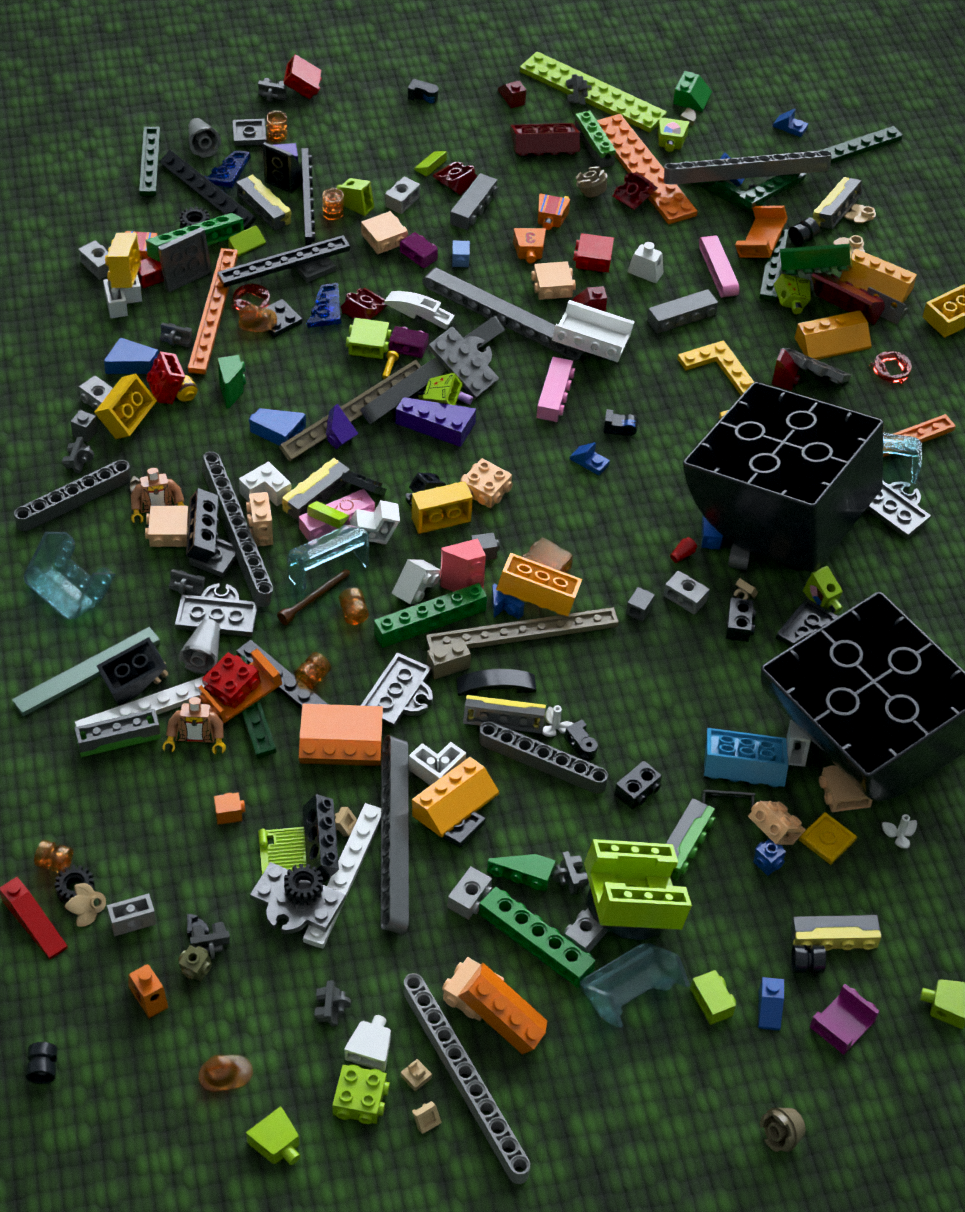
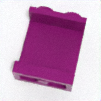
M844 984L839 996L822 1013L818 1011L813 1016L810 1028L844 1055L875 1023L879 1010L873 1003L861 997L855 989Z

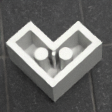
M138 275L132 288H111V281H108V279L103 280L110 318L128 316L127 304L142 301Z
M267 462L239 478L240 494L248 502L249 494L268 492L269 499L276 506L282 504L283 496L291 491V483L270 462Z
M380 500L374 512L356 509L350 519L351 538L387 544L400 522L398 504Z
M408 559L391 594L409 604H418L424 597L425 588L434 587L438 583L441 570L424 560Z
M452 742L438 754L424 744H421L409 755L408 770L431 786L465 761L466 752Z

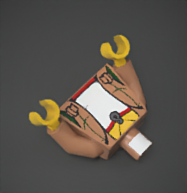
M157 468L148 469V476L139 479V484L135 486L131 494V509L134 511V514L131 515V521L135 523L134 517L136 515H139L140 523H142L143 516L139 513V510H141V513L150 512V506H176V504L178 506H186L183 503L184 497L181 488L172 479H167L166 474H159Z
M190 698L189 703L182 704L181 710L176 711L169 719L166 732L168 738L163 743L164 751L165 745L168 743L172 744V752L174 751L175 742L173 739L176 737V741L214 742L216 739V744L212 747L213 753H217L216 746L222 747V754L225 752L226 745L222 742L224 738L223 722L215 712H212L209 704H201L200 698Z

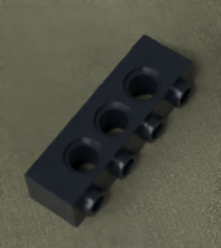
M197 488L189 501L186 556L207 563L217 552L215 544L218 532H216V527L219 522L217 512L220 504L218 503V495Z
M315 794L303 805L306 864H310L311 869L313 866L316 867L317 871L321 872L323 881L326 882L339 870L334 801L331 798Z

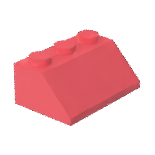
M478 539L441 549L440 586L454 592L479 583L482 589H484L486 555Z

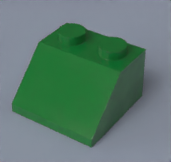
M684 71L675 88L673 104L703 112L712 91L700 75Z
M239 355L218 358L219 384L226 408H230L244 393L243 385H246L245 374H243V372H246L244 361H240Z

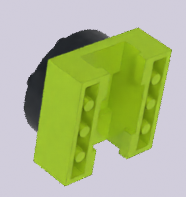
M593 839L584 862L590 884L587 905L593 919L605 929L623 939L647 940L659 935L664 929L682 930L692 905L686 887L673 886L671 882V874L678 864L673 844Z

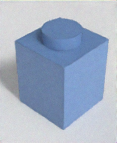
M453 240L452 267H469L470 241Z

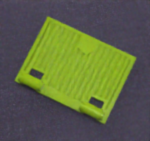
M304 827L273 830L260 829L258 831L262 875L270 862L293 871L292 867L295 865L297 868H299V864H303V867H306ZM273 837L274 844H268L267 838Z

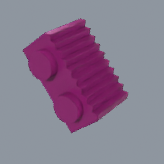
M414 232L400 241V252L425 269V267L437 261L438 248L435 244L428 242L422 235Z
M395 326L389 339V351L423 358L428 346L429 334L423 331Z

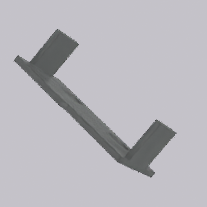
M868 287L867 292L869 295L874 296V294H878L884 301L885 309L880 317L898 325L900 319L905 317L908 308H905L906 304ZM893 302L897 304L896 309H893L891 307V304Z
M703 790L701 795L702 803L704 804L705 795L751 798L750 812H752L751 808L754 805L755 793Z

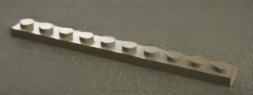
M414 360L340 408L349 421L353 422L363 415L360 412L361 408L421 367L417 360ZM329 415L279 446L289 462L328 438L326 436Z
M612 607L571 613L569 616L557 615L427 634L426 641L429 650L460 640H464L468 649L614 628L618 627L619 622L615 609Z

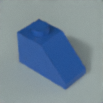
M762 977L759 987V1029L780 1031L784 1003V979Z

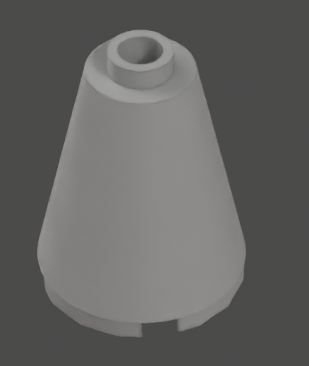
M199 118L192 119L188 125L189 147L193 154L203 158L214 155L218 151L219 145H221L219 133Z
M203 620L180 650L179 661H183L186 664L185 668L194 673L206 674L207 671H210L218 663L220 626L215 620Z

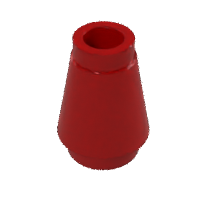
M690 537L683 538L670 554V558L675 563H678L695 553L697 544Z

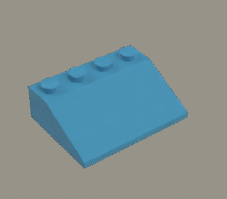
M707 728L704 776H708L711 779L724 778L733 782L746 781L751 784L761 783L772 787H785L788 771L786 738Z

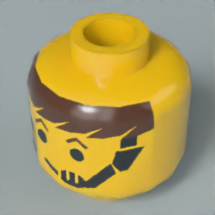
M185 375V379L176 395L178 400L182 402L192 400L198 392V387L190 376Z

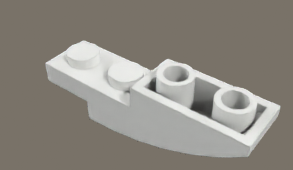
M391 291L384 301V304L413 319L418 315L446 330L455 316L441 309V302L417 293Z

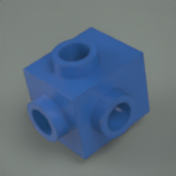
M769 839L766 842L759 843L755 848L756 853L753 863L767 876L781 868L784 864L786 851L782 845L775 844Z

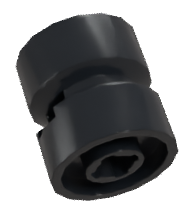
M811 217L805 218L791 226L788 230V236L796 246H802L820 233L818 223Z
M793 945L791 951L793 973H806L807 970H810L811 973H824L826 968L824 945H811L810 948H807L806 945Z
M37 1042L28 1047L27 1059L30 1062L26 1067V1079L29 1082L47 1084L55 1080V1063L57 1061L58 1049L54 1044Z

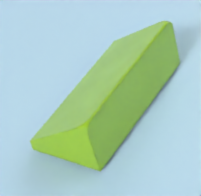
M433 152L418 164L414 170L427 177L447 160V152Z
M257 226L246 229L228 239L229 248L238 250V257L266 244Z
M318 501L307 507L308 516L338 529H341L349 518L348 514Z

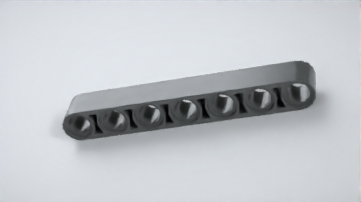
M118 460L18 507L14 511L17 529L29 531L127 484L131 480L129 463L125 460Z
M493 722L481 724L479 743L483 747L590 792L600 794L606 790L608 772L605 769Z

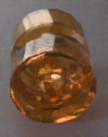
M281 111L268 113L266 116L268 139L274 142L285 140L288 135L286 114Z
M337 188L326 189L322 194L323 216L330 220H337L344 214V194Z
M349 588L339 595V602L346 623L359 624L368 618L369 612L365 604L363 592L360 589Z
M313 652L305 660V663H302L294 671V675L309 689H313L320 682L321 678H324L330 672L331 665L322 654Z
M42 840L36 850L34 864L44 869L51 867V870L57 873L60 871L65 873L64 868L68 867L69 869L72 862L73 849L64 845L57 847V844L54 842Z

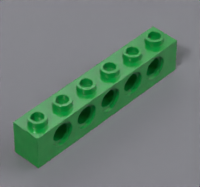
M229 213L146 239L147 255L156 261H160L159 246L200 227L205 229L207 245L227 240L244 231L243 218Z
M479 583L375 619L374 635L382 648L486 611L487 595Z
M495 886L479 903V915L575 987L579 988L594 971L596 960H594L590 953L582 951L572 940H567L556 928L547 925L540 916L532 914L522 903L513 900L506 891H501ZM567 959H573V960H575V961H574V962H570V961H568Z

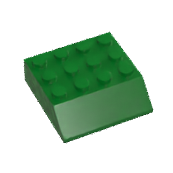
M850 244L780 249L782 271L787 275H798V272L801 271L805 274H813L815 270H820L822 273H830L832 269L844 272L849 271V268H853L852 247Z

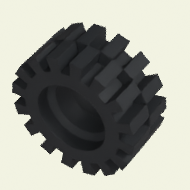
M189 207V210L186 208L180 215V228L210 220V215L207 213V210L203 211V208L198 209V207H195V209H192V207Z
M299 864V868L296 865L293 866V871L289 869L284 877L285 895L288 896L289 901L293 899V904L297 905L299 901L300 906H304V902L311 905V900L316 902L318 900L317 897L320 898L323 892L321 872L317 871V868L314 866L311 869L310 864H307L306 867H303V864ZM300 880H307L312 883L308 889H298L295 884Z
M72 865L71 870L66 867L64 868L65 873L60 871L59 876H56L55 889L57 897H59L60 902L64 901V905L72 897L76 896L75 891L67 889V885L71 882L86 883L95 891L92 873H89L87 868L83 870V867L79 866L76 869L75 865Z

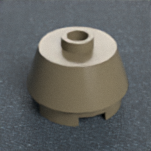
M590 167L588 172L584 174L580 172L576 176V186L584 196L595 197L606 191L607 173L601 170V167Z
M771 1108L760 1120V1128L764 1127L767 1139L764 1141L775 1152L780 1150L785 1152L792 1151L805 1135L804 1120L793 1108Z

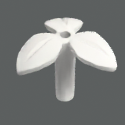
M556 705L554 709L550 706L548 707L545 720L551 726L543 728V735L548 737L555 736L557 729L564 734L566 728L574 724L569 721L560 723L562 710L560 706Z
M904 814L898 829L892 823H882L883 831L887 836L898 837L895 841L897 846L905 849L910 846V841L905 836H912L917 827L916 820L910 821V816Z

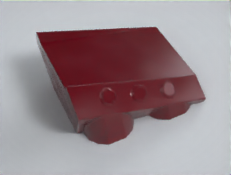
M453 162L433 174V177L461 196L477 178V175L475 174L474 166H464L461 162Z
M631 172L624 177L625 183L615 189L612 197L635 210L658 187L642 175Z
M366 288L357 289L356 294L347 293L345 303L340 307L342 314L345 313L354 319L370 320L388 305L384 304L385 299Z

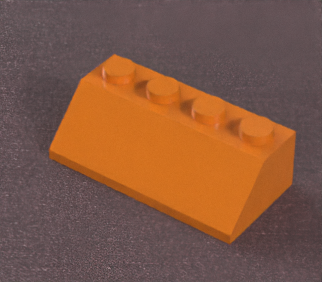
M484 963L478 967L458 995L462 1001L522 1055L534 1050L546 1033L547 1020Z

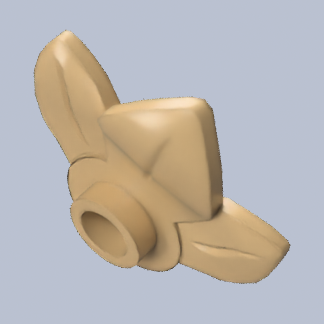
M854 204L851 207V211L847 212L844 217L848 220H854L855 223H864L874 219L876 213L872 207Z
M853 235L850 239L842 237L833 242L834 245L850 244L852 253L855 249L865 252L863 249V238L858 235Z
M80 883L75 885L76 896L66 903L65 908L77 914L76 925L84 927L94 922L97 913L105 908L106 898L102 893L95 892L90 885ZM96 898L99 900V904L97 906L94 905V900Z

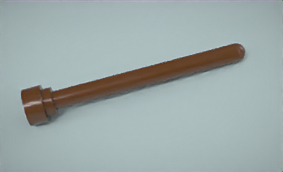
M344 569L293 607L280 610L277 613L279 621L284 625L292 622L297 612L349 576L350 571Z

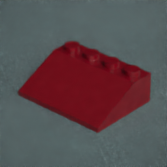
M573 123L510 125L514 151L520 156H526L528 153L544 155V153L550 152L551 155H558L560 152H566V154L580 152V132Z
M813 273L811 275L817 297L849 313L861 310L867 322L873 325L876 324L885 309L882 298L878 296L873 297L862 288L857 289L850 282L839 280L834 274Z

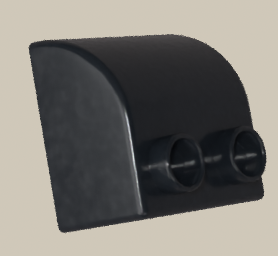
M754 382L685 458L683 469L686 483L698 509L707 521L726 539L743 549L780 561L790 569L816 572L883 488V421L793 392Z
M876 592L761 667V685L765 693L871 800L886 801L901 796L965 753V671L882 592Z

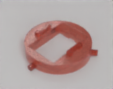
M258 284L242 285L233 294L234 305H232V309L236 308L245 314H254L270 305V293L265 287ZM249 292L263 298L264 301L257 307L241 299V296Z
M895 351L882 352L875 358L874 363H870V366H873L874 372L879 378L888 382H900L901 384L909 377L912 369L911 361L906 355ZM896 359L904 373L891 376L883 362Z

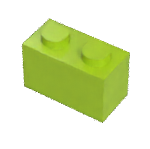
M716 970L692 979L690 990L710 1025L734 1015L736 1000L732 994H729L724 978L719 976Z

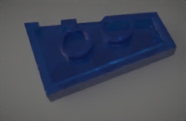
M233 151L222 161L223 164L220 167L213 168L211 170L212 173L204 177L216 186L233 187L251 158L250 152Z
M338 283L320 286L314 308L312 307L310 319L307 320V328L342 324Z

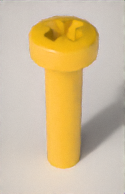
M388 351L386 355L388 360L382 374L383 379L390 376L393 364L399 358V354L395 351Z

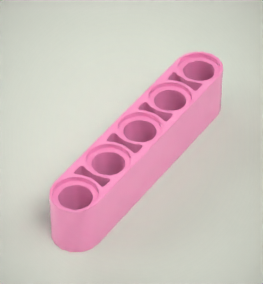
M718 236L700 237L699 248L720 297L738 296L739 284Z

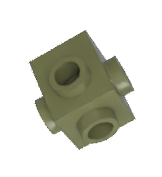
M189 945L188 949L184 950L179 957L178 964L181 968V973L189 979L194 978L201 982L210 971L212 965L208 951L200 946L195 948Z

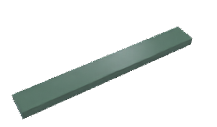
M148 627L12 699L13 704L21 715L25 716L100 676L101 674L97 668L98 664L150 637L154 646L160 644V639Z

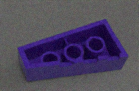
M403 397L396 408V424L459 447L464 443L476 421V408Z

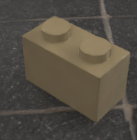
M464 640L427 651V666L432 667L431 675L434 679L470 668L471 653Z

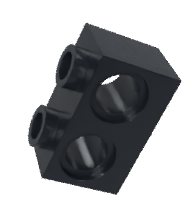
M730 599L726 639L749 642L750 635H754L755 623H752V620H755L756 609L753 608V600Z
M643 761L616 783L614 795L629 808L634 809L637 805H642L651 793L655 794L660 789L662 775Z

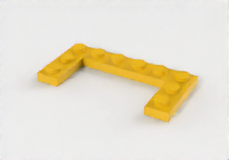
M724 340L678 354V361L685 371L716 361L741 396L754 383ZM727 411L721 412L719 415V419H721Z

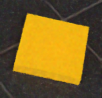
M826 812L799 837L800 842L830 865L857 839L855 834Z

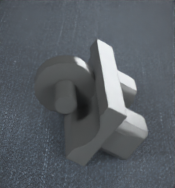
M574 74L571 79L566 80L567 88L573 89V94L567 96L568 103L581 106L586 105L585 97L588 96V91L592 90V86L587 85V80H583L582 76Z
M264 78L263 81H258V96L267 97V102H272L273 98L286 100V85L281 80L276 84L272 83L271 79Z
M172 323L161 324V341L168 342L171 346L175 344L185 347L191 346L192 328H183Z
M77 437L75 443L68 444L67 452L70 456L63 457L62 464L66 469L73 468L75 473H81L84 463L93 460L95 454L90 446H86L83 443V437Z
M172 570L170 572L171 578L168 589L179 591L181 595L185 593L194 596L202 595L205 582L204 576H195L181 570Z
M569 851L562 852L563 860L555 866L556 870L552 873V879L560 882L561 885L567 883L570 894L574 895L577 894L578 888L588 886L589 880L586 872L576 874L575 870L582 869L583 867L581 856H570Z
M223 922L212 924L213 934L207 935L204 933L203 926L192 927L191 946L204 948L210 954L211 960L215 959V952L223 951L222 945L230 944L229 931H226Z
M333 980L327 981L326 987L317 989V1000L319 1003L325 1002V1006L316 1007L314 1015L318 1022H328L331 1027L338 1026L339 1013H344V1009L351 1006V999L346 997L345 991H341L334 986L335 982Z

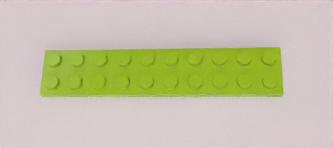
M535 52L520 66L519 72L568 95L573 94V89L567 88L566 80L571 79L574 74L582 76L583 80H587V85L592 86V90L588 91V96L585 97L587 104L613 116L621 114L626 122L649 133L658 126L659 117H667V111L542 53Z

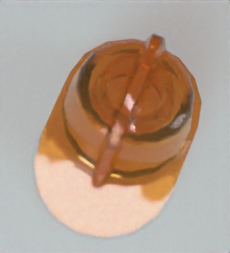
M248 304L242 309H238V324L244 331L266 332L272 329L277 322V316L273 310L260 308L255 304Z
M215 1055L202 1065L199 1071V1081L209 1091L238 1088L250 1081L253 1068L251 1063L243 1056Z

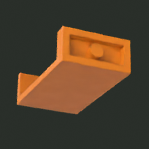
M755 206L752 208L755 220L746 240L737 241L735 244L739 258H770L788 219L784 206Z
M258 649L251 652L253 662L249 665H253L258 669L261 682L246 697L245 701L235 709L229 705H223L217 697L211 696L202 685L198 687L201 694L199 698L202 704H209L212 712H215L223 723L282 685L280 673Z

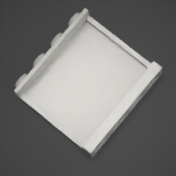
M569 300L565 314L559 325L556 324L552 341L618 362L630 338L634 321Z

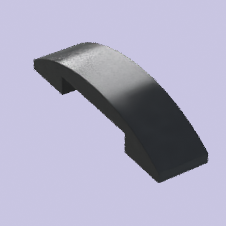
M481 670L462 675L456 679L458 696L478 695V690L516 689L517 693L536 692L535 674L520 670Z

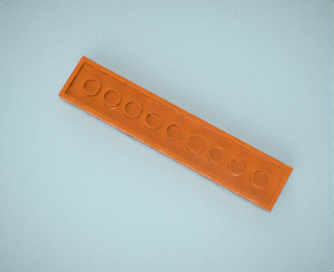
M621 114L597 120L616 149L615 157L628 173L636 172L658 187L648 199L668 225L697 216V209L677 184L669 185L663 182L664 168Z

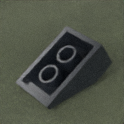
M264 142V182L292 194L303 183L300 165L292 153Z
M150 637L98 664L97 668L118 706L137 697L167 666Z

